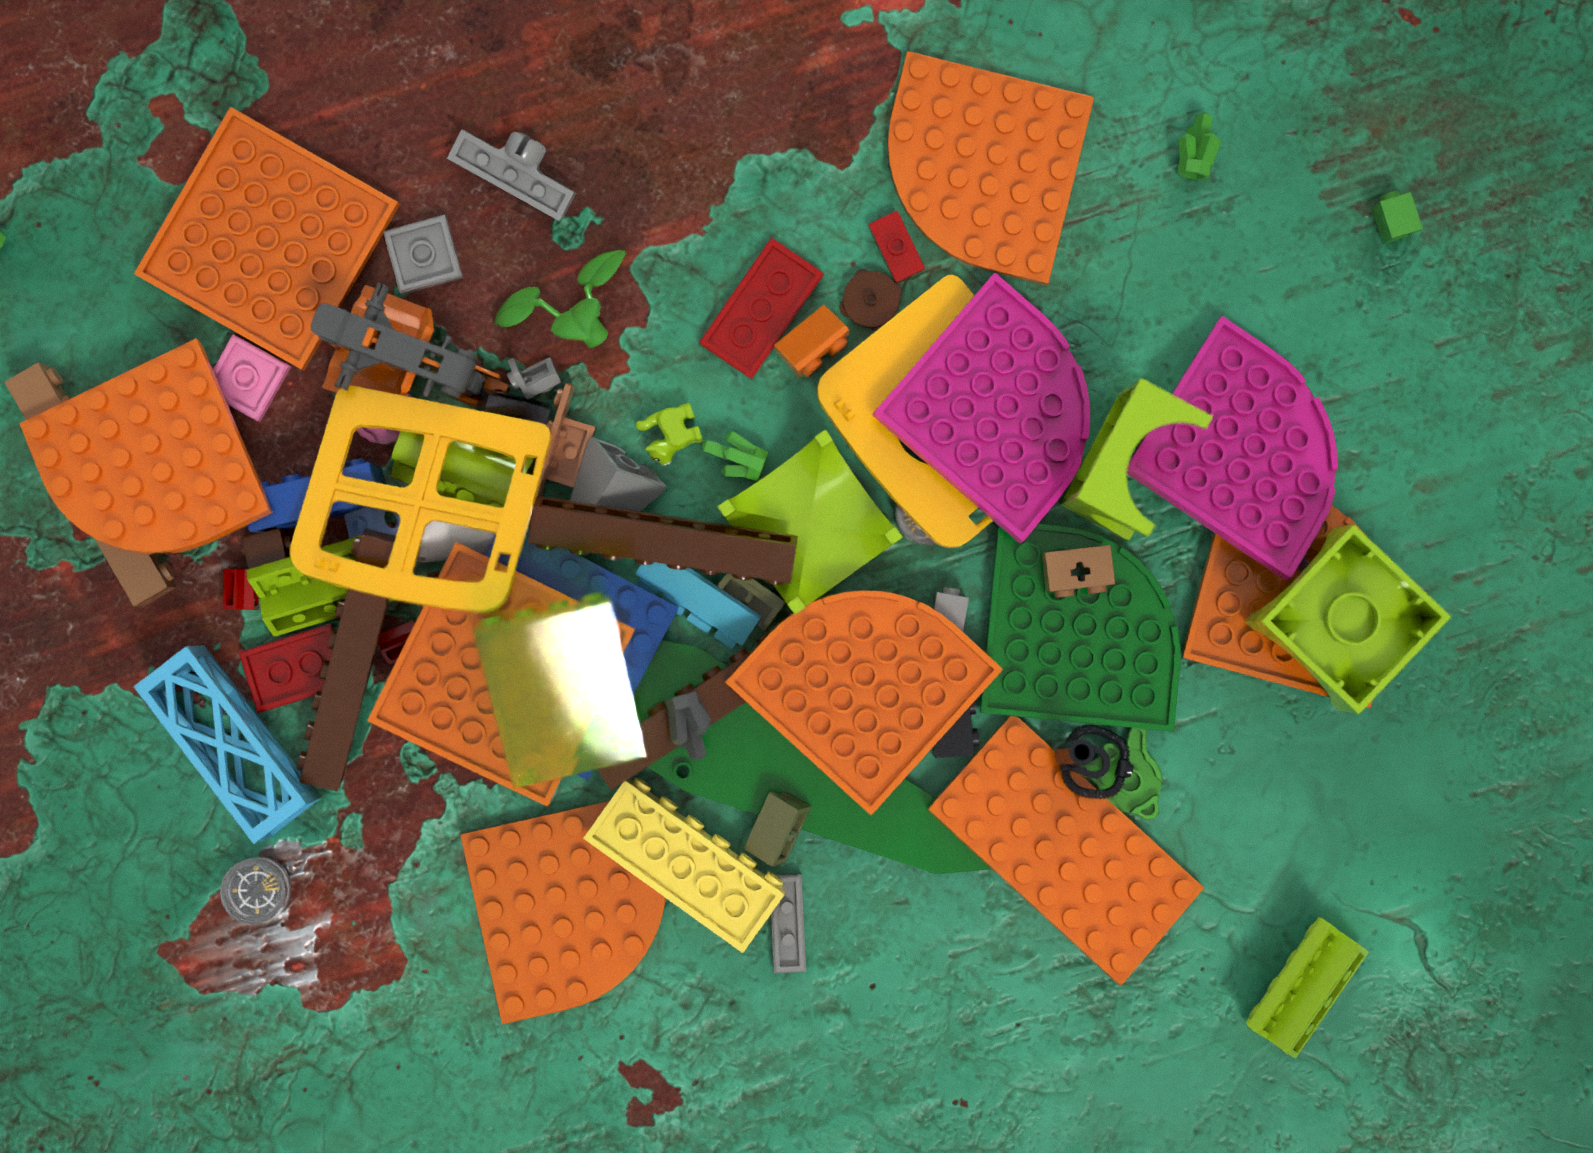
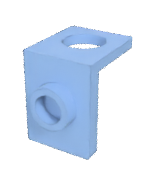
M365 507L345 514L344 517L349 538H354L362 535L366 528L389 535H397L401 520L400 515L393 512L397 519L395 528H390L385 523L384 515L386 511L376 508Z

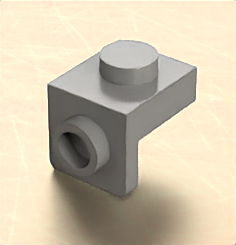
M550 357L522 371L514 358L508 360L511 372L507 373L509 381L515 391L522 390L526 399L539 393L548 392L555 385L562 383Z

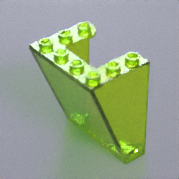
M601 592L582 596V603L569 606L567 600L548 604V611L535 614L534 608L514 612L515 619L504 621L500 616L479 620L481 627L473 628L514 789L646 757L610 598H602Z

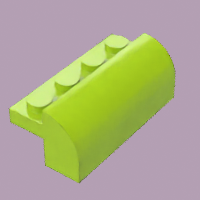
M400 432L391 456L394 459L391 477L411 484L424 442L422 434ZM454 441L448 447L437 492L444 497L501 508L506 502L516 460L492 450ZM526 458L523 473L531 475L536 458Z
M355 537L321 547L325 552L352 561L356 560V556L351 555ZM291 557L246 570L247 580L260 598L262 620L274 637L335 619L340 598L346 600L347 588L305 576L293 565Z
M1318 917L1315 923L1306 931L1305 937L1297 949L1290 954L1282 971L1270 983L1262 1000L1252 1009L1245 1024L1251 1030L1296 1059L1369 951L1323 918Z

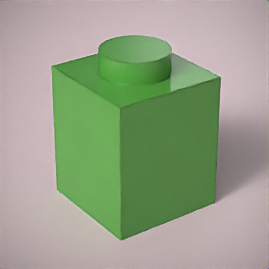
M1399 190L1389 192L1380 196L1381 201L1371 208L1383 244L1414 235L1423 229L1411 192L1400 195Z

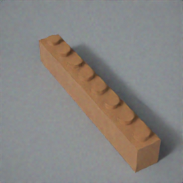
M41 363L32 365L4 382L26 420L72 398L63 391L61 387L63 380L54 367ZM95 539L133 607H144L177 588L173 581L175 574L167 562H162L158 553L140 554L128 552Z

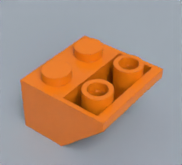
M822 305L774 345V350L798 379L803 375L809 378L822 367L821 360L828 354L833 358L847 347L849 329L825 305Z

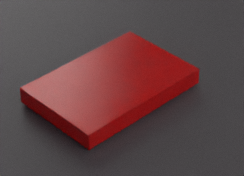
M333 623L238 652L257 714L313 697L317 690L323 691L325 680L320 679V673L324 660L330 661L333 650L327 648L331 631L332 629L335 630Z

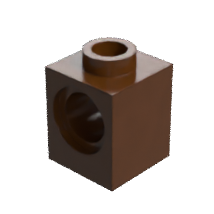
M279 528L241 537L248 569L290 557L293 535L288 534L286 529Z

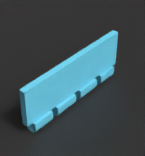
M654 562L652 565L641 564L635 575L640 577L636 585L656 596L659 591L664 593L662 599L679 607L676 614L682 616L686 609L691 611L686 620L706 634L710 632L712 627L718 629L713 639L731 651L736 643L740 645L745 643L762 617L691 568L686 567L684 570H674L667 567V564Z

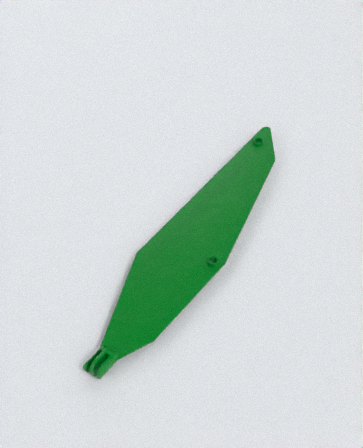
M662 640L616 726L610 741L622 735L619 731L622 726L633 719H636L638 723L649 717L646 712L661 701L666 705L665 699L675 697L674 693L682 687L691 683L694 688L702 683L704 679L701 675L718 665L720 670L728 665L699 647ZM747 702L709 726L705 734L702 735L707 754L701 760L691 759L688 750L678 746L647 766L686 792L759 815L769 792L773 791L781 795L782 791L787 792L812 806L801 830L934 874L991 870L986 863L927 810L936 799L934 796L909 780L904 779L878 809L870 815ZM685 765L688 767L689 774L686 777L678 775L677 768L679 766Z

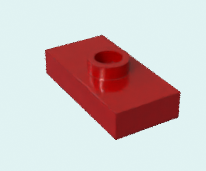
M898 210L868 224V228L896 284L925 270Z

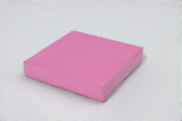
M233 334L213 371L227 404L254 420L261 422L292 366Z

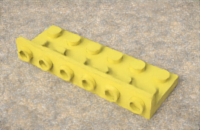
M635 777L634 780L629 778L624 781L583 839L743 953L785 895L786 889L782 887L784 882L771 872H767L765 875L755 868L757 862L744 853L737 855L729 849L731 844L720 835L714 834L712 837L702 830L704 824L695 817L688 815L686 818L676 811L678 806L665 796L659 799L649 792L651 786L642 779Z

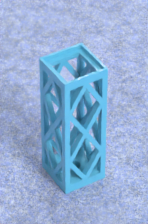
M205 645L186 646L134 686L253 844L270 838L321 799L312 785L300 782L302 772L297 770V765ZM175 684L183 687L185 711L176 701ZM192 690L212 698L215 729L195 721ZM222 708L230 717L231 735L224 732ZM240 731L248 741L241 739ZM211 746L217 748V753L214 751V749H213ZM227 752L234 756L236 778L228 769ZM243 758L264 766L267 795L246 788ZM274 776L280 782L282 801L276 799ZM252 799L257 800V801L262 802V803H265V804H267L268 806H265V805H262V804H260V803H257V802L253 801Z

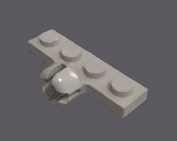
M461 130L447 157L452 162L558 221L563 220L576 195V192L549 178L540 171L539 165L546 153V149L540 142L532 140L531 137L524 133H511L505 146L497 149L471 133Z

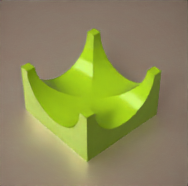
M1142 378L1138 379L1122 390L1117 396L1060 506L1126 541H1130L1134 531L1149 537L1155 524L1138 511L1127 487V466L1132 451L1138 442L1153 429L1171 424H1188L1206 429L1213 416Z
M826 429L774 471L718 506L731 526L798 536L791 583L784 582L782 585H774L794 614H797L811 602L818 599L903 538L897 528L884 516L862 487Z
M1352 524L1333 527L1325 535L1326 542L1306 569L1271 602L1261 609L1252 612L1245 622L1253 630L1262 633L1297 660L1326 690L1331 698L1329 702L1338 711L1360 714L1451 616L1364 533Z

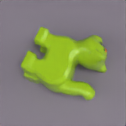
M690 403L682 404L679 407L665 408L649 415L645 420L635 423L636 429L640 431L649 430L654 425H658L664 439L653 441L645 450L653 461L659 462L662 466L672 462L676 451H680L692 443L704 442L698 426L692 428L685 427L686 419L695 418Z

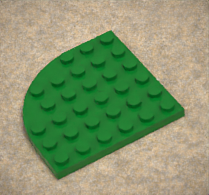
M1038 523L1024 542L1018 543L998 525L985 653L1003 670L981 693L980 713L1174 732L1180 674V639L1169 600L1152 573L1128 550L1093 532L1067 526ZM1111 546L1115 584L1106 585L1107 592L1087 594V588L1074 589V596L1055 598L1054 591L1046 592L1042 553ZM1076 563L1075 569L1070 570L1071 576H1077L1078 581H1080L1081 575L1086 574V569L1080 568L1078 563Z

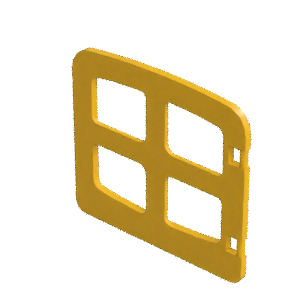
M352 385L349 386L348 391L339 389L335 396L291 542L290 557L293 565L305 576L392 600L478 613H488L498 609L506 602L513 584L517 561L521 554L541 481V473L551 444L552 435L549 428L539 422ZM362 427L417 433L424 436L413 480L409 486L400 488L343 475V468L351 441L357 429ZM454 441L492 450L516 460L506 502L503 507L498 508L444 497L438 494L437 486L450 443ZM527 457L537 459L533 475L523 473ZM341 501L395 512L400 515V525L387 567L378 568L345 559L322 550L321 542L331 508L335 502ZM439 521L495 533L496 538L484 579L475 583L414 575L413 570L426 526L430 522ZM500 553L510 555L506 573L496 571Z

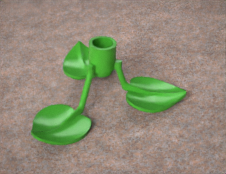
M625 250L606 252L594 257L583 266L578 274L577 281L580 285H585L584 291L587 299L578 302L569 311L562 314L545 301L538 298L541 291L537 287H527L512 294L502 304L494 320L495 326L510 327L517 325L532 313L535 306H540L556 317L551 327V331L555 336L565 339L583 340L588 348L600 345L607 338L608 331L598 319L601 304L598 299L593 298L591 291L593 286H601L613 276L627 252Z

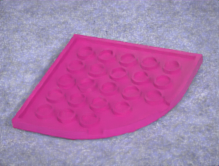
M994 273L876 409L872 416L1018 543H1022L1061 497L1081 465L1085 443L1089 437L1090 401L1081 366L1076 364L1069 350L1070 345L1047 317L999 275Z
M1221 316L1171 393L1213 416L1208 427L1201 429L1188 424H1171L1153 429L1144 436L1130 458L1127 474L1287 581L1292 578L1318 534L1334 499L1336 490L1334 488L1335 471L1338 470L1334 432L1319 397L1315 398L1310 389L1304 383L1306 379L1277 352Z

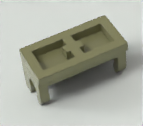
M726 573L718 585L719 588L761 615L762 617L756 625L766 631L786 603L752 577L749 580H740L732 577V574Z
M773 791L769 792L744 846V850L772 867L785 863L812 806L782 791L781 795Z

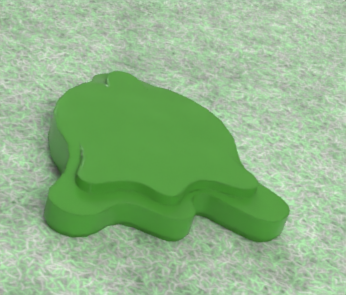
M1129 728L1126 742L1128 743L1127 746H1129L1128 750H1130V753H1128L1130 757L1128 758L1131 765H1133V773L1131 777L1124 778L1125 782L1120 792L1107 799L1121 812L1138 815L1144 820H1152L1159 813L1158 800L1161 781H1163L1162 773L1156 761L1147 751L1146 729ZM1106 742L1102 746V749L1108 753L1110 758L1108 772L1099 778L1083 776L1093 781L1098 790L1110 788L1114 780H1116L1115 777H1117L1115 776V771L1121 753L1112 742ZM1098 755L1089 764L1080 767H1086L1087 770L1097 772L1102 768V757Z

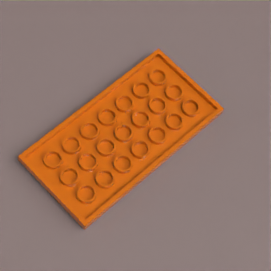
M1008 716L930 804L927 810L1117 985L1121 986L1204 887L1107 798L1089 799L1088 797H1081L1071 792L1063 782L1062 772L1059 770L1060 765L1055 759V751L1020 718ZM1069 771L1072 780L1077 785L1085 789H1096L1081 774Z

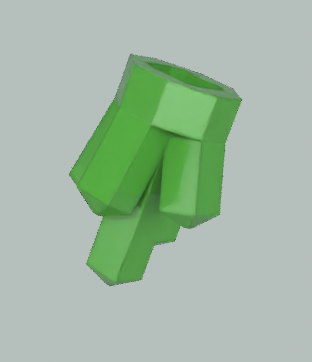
M1207 112L1197 114L1194 125L1188 127L1186 134L1178 139L1180 157L1177 171L1178 176L1193 180H1210L1212 165L1220 148L1221 141L1214 133H1210L1213 117Z
M734 431L726 434V441L736 449L710 440L702 443L705 453L736 464L723 467L721 472L726 478H747L755 482L759 481L769 451L754 446Z

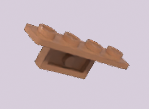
M565 383L564 390L558 389L553 407L558 408L554 421L549 420L547 423L552 439L541 473V481L536 498L543 495L547 480L574 488L587 442L590 437H594L596 427L566 418L575 391V387L568 383Z

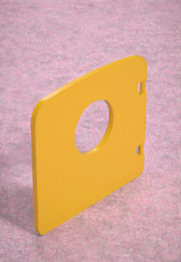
M955 275L943 277L828 369L820 378L816 389L820 406L871 475L920 529L936 544L946 548H957L964 545L993 520L986 516L975 525L969 518V515L978 507L930 465L918 461L909 455L902 447L899 439L876 420L872 414L975 296L965 283Z

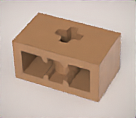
M1110 545L1041 554L1046 592L1054 591L1055 598L1074 596V589L1087 588V594L1107 592L1106 585L1115 584ZM1076 563H1078L1080 568L1086 569V574L1081 575L1080 581H1078L1077 576H1071L1070 570L1076 568Z

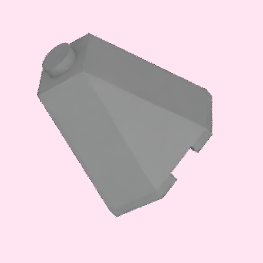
M590 437L570 501L641 511L659 497L667 487L651 468L643 463L639 466L634 460L625 456L626 452L618 446Z

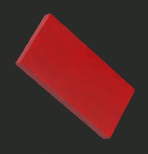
M771 237L699 341V345L752 380L774 349V345L781 339L821 281L824 273Z

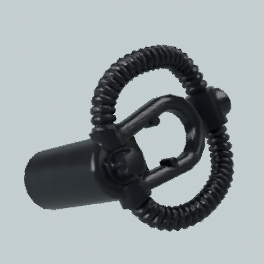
M1086 724L1076 728L1065 739V742L1061 743L1055 750V759L1060 765L1059 770L1062 772V779L1066 787L1071 792H1074V794L1085 798L1088 797L1089 799H1105L1117 795V792H1120L1122 785H1124V778L1131 777L1133 773V765H1131L1128 758L1130 757V754H1128L1130 753V750H1128L1129 746H1127L1128 743L1125 742V739H1122V736L1098 725ZM1095 734L1113 743L1115 742L1118 748H1120L1121 757L1118 759L1115 776L1117 777H1115L1116 780H1114L1110 788H1105V790L1085 789L1072 780L1069 771L1089 778H1099L1104 776L1110 767L1108 753L1098 746H1093L1085 739H1079L1083 735ZM1094 753L1102 757L1103 765L1097 772L1087 770L1086 767H1080L1089 764L1094 758Z

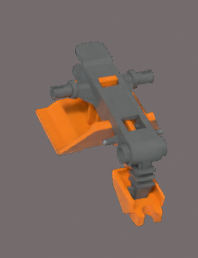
M377 283L376 288L364 285L361 295L353 305L351 313L324 303L319 305L311 322V331L319 339L335 348L329 363L327 377L322 386L323 389L337 394L339 389L348 391L349 386L352 385L405 396L410 390L415 375L428 380L423 391L424 396L430 394L435 383L442 386L440 391L444 395L474 408L477 407L482 388L509 393L510 387L501 381V376L498 373L476 365L474 361L476 355L457 348L456 353L449 351L448 347L452 340L451 336L445 337L442 347L430 344L429 341L434 331L432 310L388 294L390 288L381 283ZM426 351L430 352V358L435 359L436 355L443 358L442 363L424 357Z

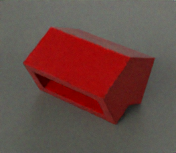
M224 569L223 609L259 610V597L247 580L246 570L248 569Z
M417 620L409 621L380 634L378 642L380 651L388 665L397 661Z

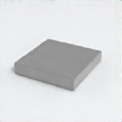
M446 215L383 231L401 295L463 278Z

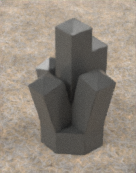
M698 690L665 699L669 713L670 742L687 749L691 759L701 760L707 754L702 735L705 734L712 720L701 703Z

